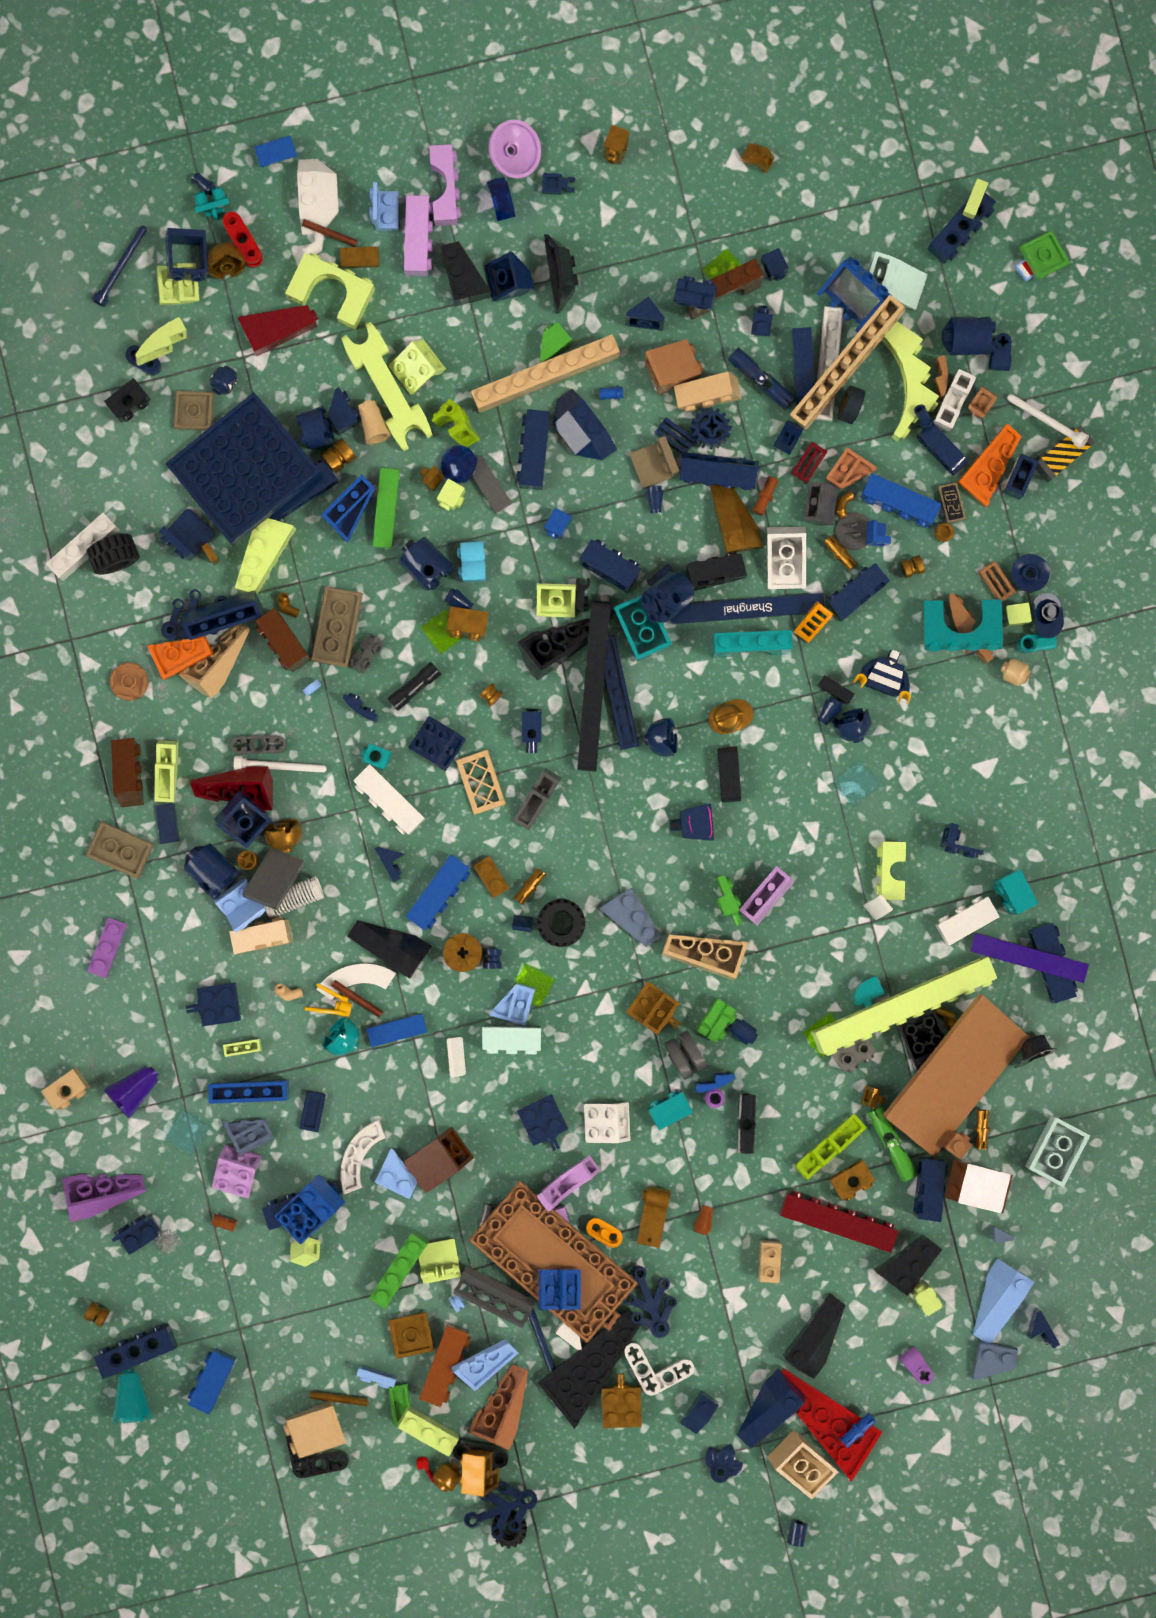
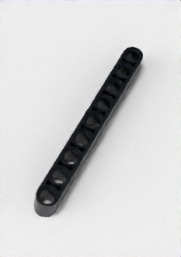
M591 601L577 770L596 772L611 601Z

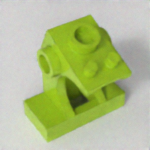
M451 399L442 404L438 413L435 412L433 414L432 422L439 428L446 423L454 422V427L450 428L448 432L464 449L480 440L466 412Z

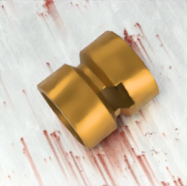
M343 438L333 444V449L328 448L321 453V456L335 474L344 468L345 463L350 464L357 458Z

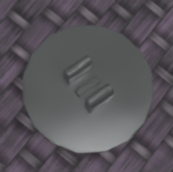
M857 512L848 513L845 518L837 522L835 532L838 542L849 550H860L866 547L867 522L870 520L865 515Z

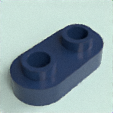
M132 345L126 350L125 356L127 361L147 375L154 376L161 371L162 365L158 358L149 361L154 362L153 367H148L149 362L139 366L136 364V357H132V353L137 352L140 346Z

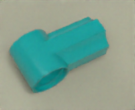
M1039 634L1025 635L1016 642V649L1022 654L1057 648L1056 636L1044 638ZM1024 640H1028V641H1029V643H1030V648H1029V649H1027V648L1024 647V645H1023V641H1024Z

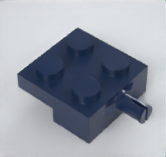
M236 982L197 988V1004L186 1005V1009L194 1008L186 1010L187 1014L192 1012L200 1014L202 1027L241 1021Z
M552 1094L517 1110L533 1146L549 1141L552 1151L560 1148L555 1137L568 1130V1126Z

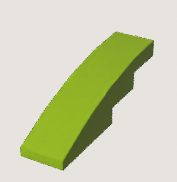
M853 1113L805 1154L794 1167L805 1180H809L821 1167H824L837 1154L841 1153L867 1127Z

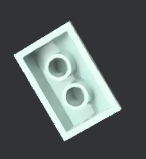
M484 1025L482 1027V1050H487V1053L497 1054L498 1050H506V1054H517L518 1050L525 1051V1054H537V1051H541V1027Z

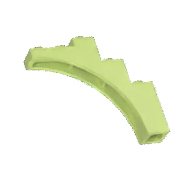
M898 321L881 340L893 354L904 381L905 399L903 413L899 425L892 436V439L897 442L900 438L905 439L910 432L908 427L911 422L914 424L917 422L918 418L914 413V408L917 405H925L927 412L930 411L932 413L939 404L936 402L939 396L922 385L930 377L928 372L931 367L915 357L923 347L920 345L923 339Z

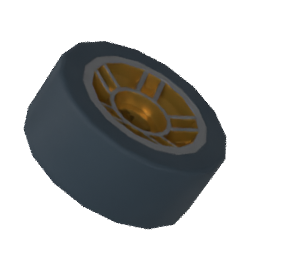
M852 385L848 387L838 410V420L849 424L855 422L863 405L865 390Z

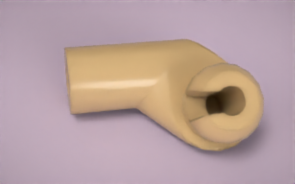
M282 983L277 984L275 987L277 996L285 1001L304 997L302 988L291 990Z

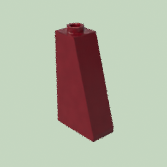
M308 305L238 318L256 356L318 327L316 323L318 317L314 309L310 310Z

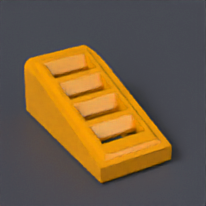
M817 601L794 632L809 643L829 621L833 613ZM818 610L825 615L823 618L816 613ZM811 617H816L820 622L817 624ZM810 622L814 625V630L807 626L806 623ZM803 627L810 632L809 636L801 631Z

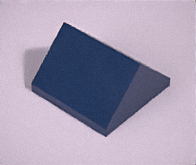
M648 296L627 312L625 326L663 331L665 317Z

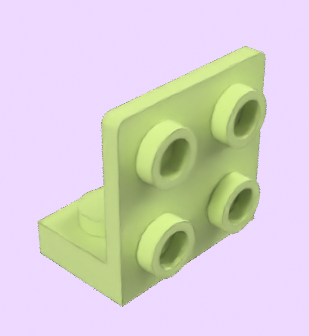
M424 339L412 341L389 364L390 369L410 395L415 394L432 376L442 374L446 370Z

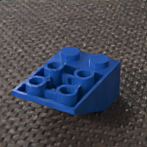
M318 1174L274 1217L301 1245L336 1213L345 1201Z

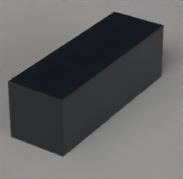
M825 675L817 685V687L846 705L850 703L855 693Z

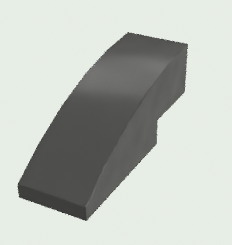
M545 768L513 820L530 830L560 782L561 777Z

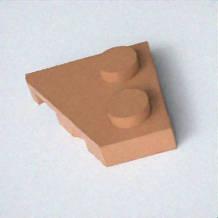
M847 447L825 480L838 487L839 490H842L875 472L877 467Z

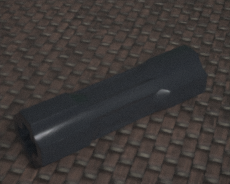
M430 662L415 677L396 690L387 699L399 711L415 695L442 674Z

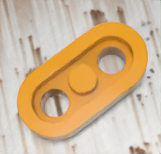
M597 1217L587 1222L586 1230L591 1237L611 1248L621 1244L622 1233L618 1228ZM598 1224L600 1228L593 1230L592 1226ZM612 1233L615 1234L616 1239L610 1240L609 1235Z

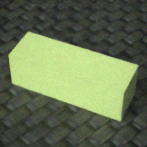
M980 179L976 180L962 215L974 219L987 188V182Z
M260 1039L224 1044L223 1049L224 1055L227 1057L262 1051Z

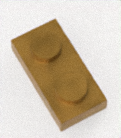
M490 856L473 865L493 898L510 888Z

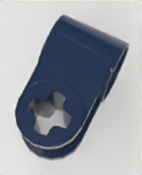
M1000 333L992 340L995 342V350L990 352L989 370L1009 371L1011 367L1012 340L1007 333ZM999 340L1005 344L1003 347H1001V343H998Z

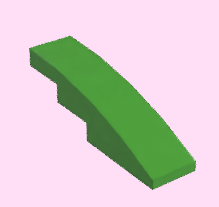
M381 467L374 526V547H393L400 469Z

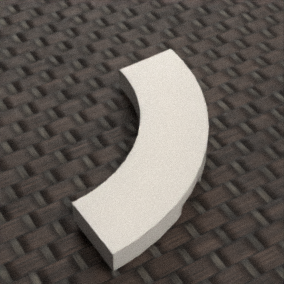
M355 964L335 971L321 985L336 993H339V991L331 986L334 980H337L346 987L358 983H370L386 989L397 973L375 964ZM320 988L316 989L331 1000L335 998Z
M376 1120L364 1127L349 1143L343 1156L340 1171L343 1194L362 1188L360 1170L364 1156L375 1143L386 1138L380 1120Z

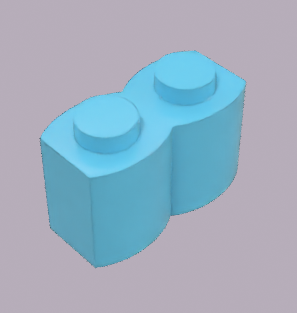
M484 542L460 543V548H457V557L461 559L462 567H458L459 578L463 579V583L486 581Z

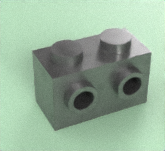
M825 482L809 483L804 521L816 525H833L838 487Z
M860 1038L854 1041L855 1044L848 1048L842 1046L837 1049L838 1052L832 1054L842 1072L847 1071L851 1073L858 1068L857 1064L864 1061L866 1063L874 1058L873 1054L877 1051L869 1039L861 1040Z

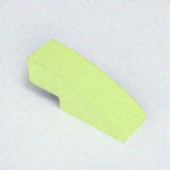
M180 317L160 327L142 344L135 354L138 366L173 352L172 344L187 338L186 328Z
M159 740L157 742L155 801L174 802L179 741Z

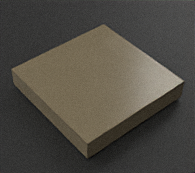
M176 391L173 428L175 430L206 431L213 425L214 392Z

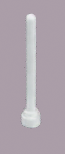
M1008 395L1007 399L1009 402L1068 436L1078 448L1081 449L1086 444L1089 435L1086 433L1075 432L1015 395Z
M237 755L234 757V770L256 766H268L269 769L322 773L327 770L325 765L247 760V758Z

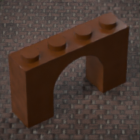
M756 258L710 279L718 288L715 302L737 290H741L744 296L761 287L764 274ZM686 306L692 320L709 312V310Z

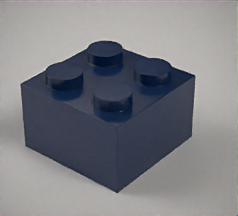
M240 790L214 818L220 829L246 849L272 821L267 811Z

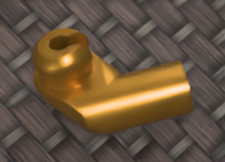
M848 491L836 500L835 514L840 519L847 516V503L855 499L851 491Z
M280 593L277 597L280 611L297 618L300 609L291 606L287 593Z
M941 1007L935 1010L936 1016L944 1019L946 1028L950 1031L957 1022L954 1012Z

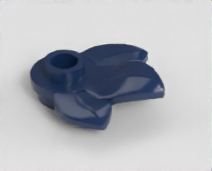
M732 1445L724 1447L720 1452L709 1447L706 1452L705 1461L711 1469L710 1476L713 1481L723 1483L729 1477L737 1476L741 1472L743 1463L735 1461V1450ZM718 1469L723 1470L724 1474L722 1477L717 1475Z

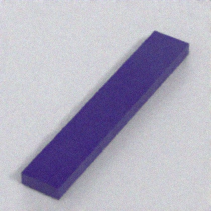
M975 933L970 951L1081 983H1085L1089 968L1088 963L980 933Z

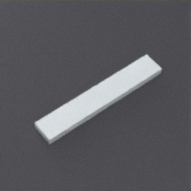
M824 307L817 381L839 356L844 308ZM835 396L815 420L832 422Z

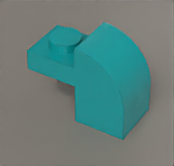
M877 976L863 980L856 986L853 992L854 1006L862 1004L863 1007L861 1009L873 1005L872 999L885 994Z

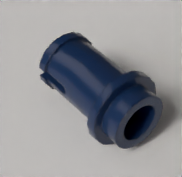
M199 172L195 173L194 179H191V182L202 189L205 195H212L211 189L216 187L215 183L207 180Z
M917 405L914 408V413L919 420L920 427H931L933 417L928 414L925 405Z

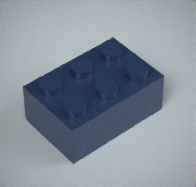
M591 539L579 558V565L626 593H629L641 571L637 562L632 559L627 561L622 558V553L615 549L609 550L606 548V544L599 539H596V541Z

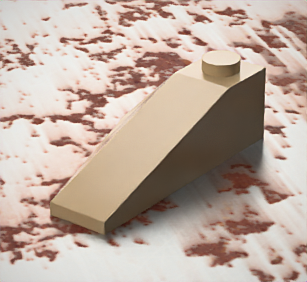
M242 624L230 628L220 636L219 642L211 647L213 655L181 671L179 676L201 694L213 698L225 684L250 628Z

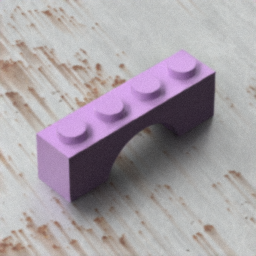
M452 144L429 146L431 170L442 175L447 183L444 194L439 199L433 201L435 226L458 225L457 218H461L460 207L456 206V200H460L459 188H455V181H458V169H454V163L457 162V151H453Z

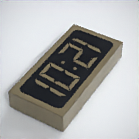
M957 482L938 486L946 523L950 524L965 520L966 516Z

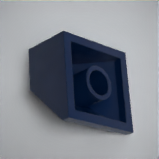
M508 252L485 265L493 302L522 296L534 290L530 270L513 252Z

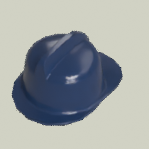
M1052 593L1038 595L1032 604L1035 630L1041 637L1053 638L1062 631L1064 626L1062 604L1060 599Z

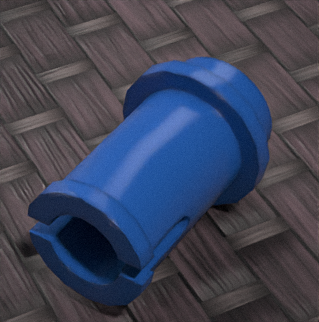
M619 385L617 387L600 388L601 400H620V398H623V387H619Z

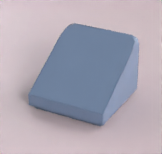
M991 1225V1236L995 1242L1015 1240L1011 1234Z

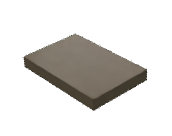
M101 821L85 856L139 879L154 844Z

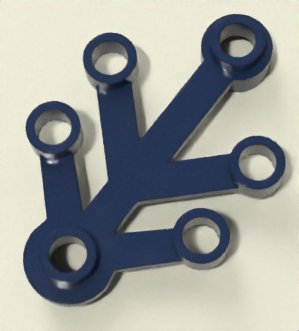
M196 589L190 591V602L187 612L196 610L197 603L202 596L200 591ZM194 592L199 594L197 599L192 598ZM218 596L215 598L214 603L219 602V600H226L228 598H226L225 596ZM177 598L172 602L173 611L170 621L165 622L161 628L163 637L168 640H175L177 637L189 639L186 632L181 630L183 629L182 620L178 622L180 611L184 608L185 603ZM177 601H181L182 606L180 608H176L175 603ZM169 627L174 628V632L172 634H169L167 632V629ZM219 631L211 633V635H217Z
M639 1265L633 1266L630 1269V1276L638 1282L645 1302L629 1293L627 1297L631 1296L632 1301L627 1303L625 1298L623 1303L649 1312L652 1320L644 1318L640 1312H632L630 1314V1321L650 1328L653 1336L663 1338L669 1333L670 1327L667 1320L670 1312L677 1305L675 1297H666L664 1309L659 1316L657 1309L664 1291L670 1287V1282L666 1278H660L657 1281V1289L652 1298L645 1280L646 1269ZM638 1270L642 1271L641 1277H638L636 1274ZM663 1280L666 1282V1286L664 1288L661 1287V1282ZM669 1299L673 1300V1304L671 1306L668 1305ZM635 1314H638L639 1316L638 1321H634L633 1319ZM659 1325L663 1326V1330L661 1332L658 1331Z
M500 1482L497 1487L498 1491L503 1495L509 1494L516 1498V1500L508 1502L489 1492L487 1498L479 1496L481 1500L485 1502L490 1501L498 1505V1507L479 1514L473 1511L468 1512L464 1517V1523L467 1527L475 1529L480 1525V1522L501 1515L496 1526L491 1530L492 1537L501 1539L504 1535V1526L512 1510L519 1508L515 1519L509 1524L513 1532H519L522 1529L521 1522L527 1510L533 1509L537 1504V1495L534 1491L526 1489L520 1492L510 1487L508 1483ZM502 1485L507 1486L506 1491H501ZM526 1497H531L530 1503H525ZM475 1517L476 1523L470 1524L471 1518ZM515 1522L519 1523L517 1529L512 1527ZM497 1529L501 1531L499 1536L494 1535Z

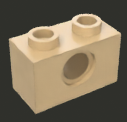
M75 1068L41 1092L53 1110L60 1108L62 1111L71 1105L70 1100L75 1097L78 1100L87 1094L86 1089L90 1086L80 1071ZM65 1085L69 1086L71 1089V1093L69 1096H66L63 1093V1087Z
M760 1240L758 1273L760 1282L780 1283L782 1245L780 1241Z

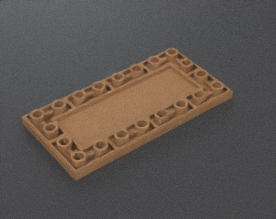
M979 993L888 1107L883 1116L931 1156L935 1157L1018 1053L1023 1043L1029 1039V1036Z
M521 1180L469 1239L470 1242L538 1301L539 1270H581V1310L550 1311L586 1342L593 1337L638 1284L633 1277L554 1209L548 1212L541 1204L537 1194Z

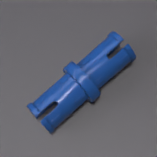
M867 1412L860 1421L852 1424V1428L840 1437V1440L849 1448L860 1436L863 1437L865 1435L864 1432L877 1421Z

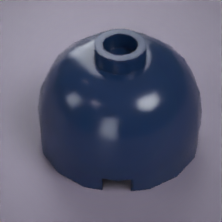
M863 708L842 713L844 717L839 720L837 717L833 719L832 724L836 734L841 739L853 741V743L863 741L872 726L869 711L866 709L864 712Z
M663 718L653 722L648 728L647 734H645V744L649 745L650 750L654 754L661 757L674 756V753H677L678 737L677 733H673L672 728L676 727L671 718Z

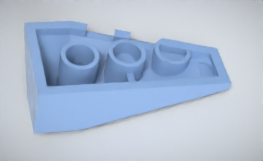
M998 1258L987 1273L986 1284L981 1297L982 1301L973 1335L986 1343L993 1342L1034 1284V1281Z

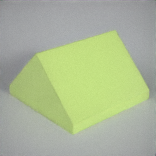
M537 583V616L575 617L576 585Z

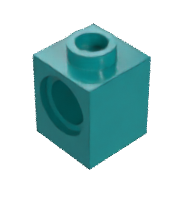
M369 743L368 747H364L361 757H363L364 763L385 771L392 752ZM378 751L381 754V758L374 762L371 760V754Z

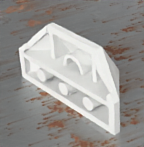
M318 159L298 160V200L301 225L303 219L327 227L339 213L337 174ZM301 226L302 235H315V231Z

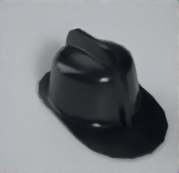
M1044 1035L1031 1037L1023 1043L1021 1048L1023 1061L1017 1064L1015 1069L1037 1058L1056 1052L1057 1048H1051Z

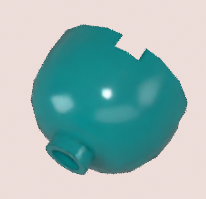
M342 1017L329 1029L331 1034L329 1037L325 1036L322 1042V1047L334 1055L342 1056L349 1052H354L358 1047L359 1030L353 1021L347 1017Z

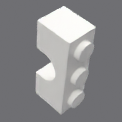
M960 369L957 371L933 421L939 429L947 433L951 431L976 379L975 376Z

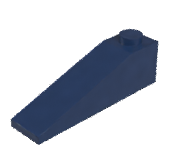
M778 1368L764 1381L737 1435L750 1449L753 1448L805 1404L806 1396Z

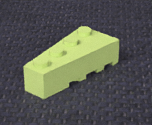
M267 518L252 530L235 585L237 591L248 593L255 590L257 594L259 593L270 571L276 565L278 558L283 550H285L292 535H294L296 528L293 525Z

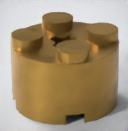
M461 933L452 936L446 942L443 956L446 964L451 969L457 972H468L478 966L483 956V950L480 942L474 936ZM461 947H464V950H468V954L465 955V958H462L461 955H458V951H461Z

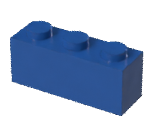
M217 1348L213 1352L209 1351L204 1361L207 1365L204 1370H200L196 1378L199 1382L196 1388L192 1387L187 1397L190 1399L188 1405L209 1415L237 1357Z

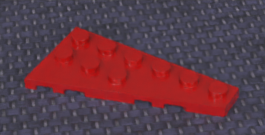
M783 1367L781 1371L806 1396L805 1404L796 1411L797 1415L852 1482L881 1436L882 1431L872 1425L864 1432L865 1435L863 1437L860 1436L847 1448L840 1440V1437L852 1428L853 1423L856 1424L862 1418Z

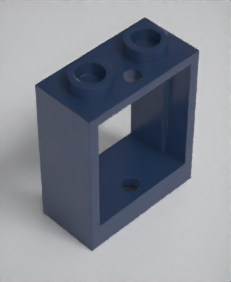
M167 228L165 235L167 279L175 281L185 279L194 282L206 280L208 273L206 230ZM172 244L199 245L200 269L173 268Z

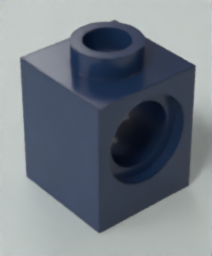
M779 248L762 255L760 262L770 281L774 279L779 281L786 277L789 267Z

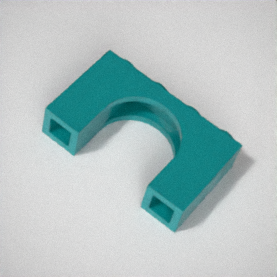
M1002 599L982 600V622L976 630L970 633H957L946 626L944 622L943 600L924 601V650L936 652L939 650L976 651L988 649L995 651L1002 649Z
M792 630L714 633L712 637V658L732 657L733 654L743 652H769V655H789L793 650Z

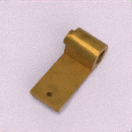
M653 1186L643 1189L641 1200L645 1202L637 1244L660 1248L671 1190Z

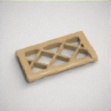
M488 750L456 760L474 815L506 804ZM485 757L488 765L487 769L477 764L480 758ZM468 762L474 764L469 775L466 774L463 765ZM475 766L486 770L481 781L471 776ZM487 772L491 774L494 783L493 787L483 782ZM469 778L480 782L475 793L472 792ZM481 784L492 788L487 799L477 795ZM493 790H496L499 801H489ZM475 796L485 800L483 806L477 807Z

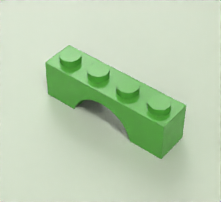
M414 1229L369 1299L386 1309L430 1239Z

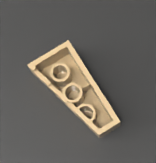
M669 935L661 956L734 981L737 978L748 942Z

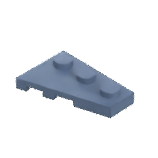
M632 888L599 908L645 947L662 937Z

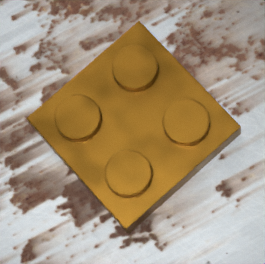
M427 1311L388 1320L396 1359L435 1350Z

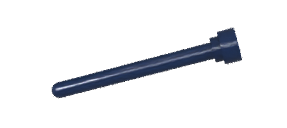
M140 226L102 290L95 292L91 298L98 305L105 307L108 303V293L147 231L145 226Z

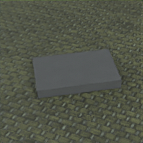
M270 848L244 890L243 897L278 910L303 868L304 860Z

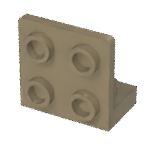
M666 436L658 438V442L630 453V458L643 489L679 475V469Z

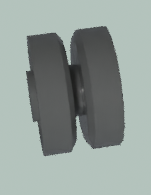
M688 1030L679 1034V1040L682 1044L681 1048L674 1039L664 1043L669 1052L670 1060L676 1070H679L684 1080L693 1076L690 1063H693L695 1069L699 1072L708 1067Z

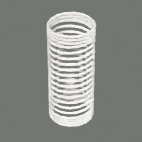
M314 876L307 879V881L304 880V883L301 881V884L298 882V886L294 884L295 888L293 885L291 886L292 889L290 888L285 900H283L285 910L282 903L280 905L281 909L279 907L278 911L265 906L268 917L272 919L277 917V915L280 916L287 913V911L290 912V910L293 911V909L300 908V906H306V903L309 904L313 903V901L316 902V900L324 899V894L317 877Z

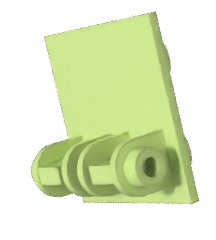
M455 1239L428 1243L419 1257L420 1275L423 1284L461 1277Z

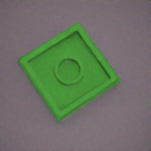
M1052 230L1019 247L1037 281L1070 264Z

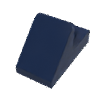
M381 847L375 848L394 883L399 881L402 872L397 864L393 865L392 862L405 854Z
M1035 1308L1027 1337L1032 1339L1041 1334V1338L1046 1345L1049 1344L1052 1348H1056L1060 1345L1058 1339L1041 1310Z

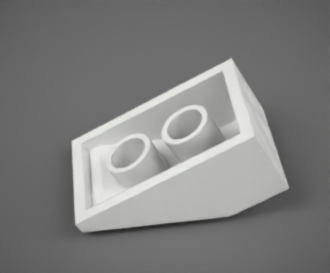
M805 526L767 527L768 589L806 588Z

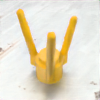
M318 983L316 985L318 988L340 999V1002L336 1001L334 1009L305 1007L304 1009L306 1011L336 1014L348 1018L352 1003L348 1002V997L342 996Z

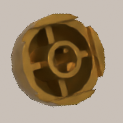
M222 242L209 250L207 266L210 275L214 278L224 279L223 276L230 274V278H234L245 270V260L242 252L235 244Z
M297 819L280 820V824L273 826V823L268 824L263 830L267 844L275 850H281L282 853L292 851L293 847L297 846L302 838L301 822H298Z

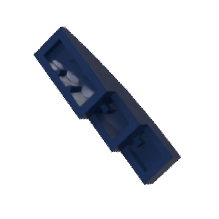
M811 327L792 328L795 406L801 402L814 386Z

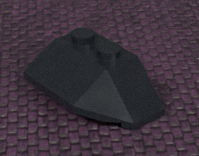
M545 234L544 243L555 313L558 314L575 293V286H578L577 274H573L572 267H575L574 255L570 256L568 248L550 235Z

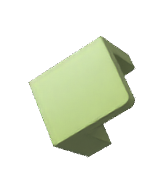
M1029 603L1006 606L1008 620L1005 623L1006 627L1032 622Z
M308 1237L301 1245L297 1241L291 1243L290 1262L306 1267L320 1258V1241Z

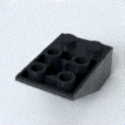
M934 1010L898 1025L915 1073L945 1037Z

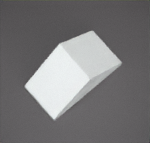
M562 1321L556 1328V1334L577 1350H581L580 1336Z

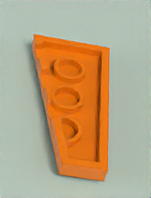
M1009 424L1004 425L957 482L984 507L988 506L990 498L998 486L997 483L1001 475H1003L1006 465L1021 438V435Z

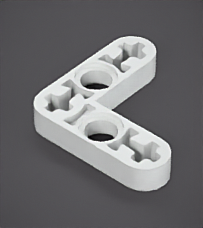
M630 1342L624 1350L632 1370L647 1395H656L690 1377L694 1372L693 1362L688 1358H683L654 1373L645 1353L637 1342ZM632 1346L634 1349L638 1348L636 1351L638 1358L641 1356L644 1358L637 1360L634 1364L632 1363V1361H635L634 1355L628 1354ZM641 1363L646 1364L648 1367L647 1372L644 1374H640L637 1371V1366ZM683 1363L686 1365L690 1364L689 1371H680V1377L677 1378L676 1371L673 1368L677 1367L678 1371L682 1368ZM665 1372H672L674 1378L672 1381L666 1382L663 1379V1374ZM647 1376H649L651 1383H656L654 1390L646 1388L648 1386Z

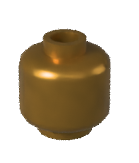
M453 1462L450 1464L442 1463L433 1475L435 1481L433 1484L445 1493L447 1491L452 1492L460 1482V1468Z

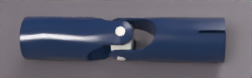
M739 347L729 357L728 361L746 377L755 379L754 383L783 410H786L796 399L792 393L766 371L761 372L758 363ZM769 377L773 381L772 387L769 389L761 387Z

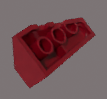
M268 766L246 767L190 781L195 797L215 802L219 800L229 802L240 790L264 810L273 809V779Z

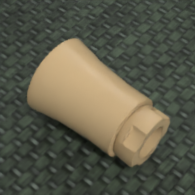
M368 400L358 405L366 444L373 445L389 439L391 433L383 420L376 402Z

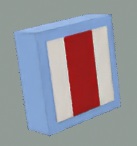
M1025 259L1014 267L1025 283L1034 277Z

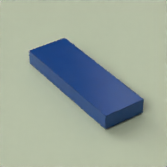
M423 1013L366 1028L371 1047L427 1033Z

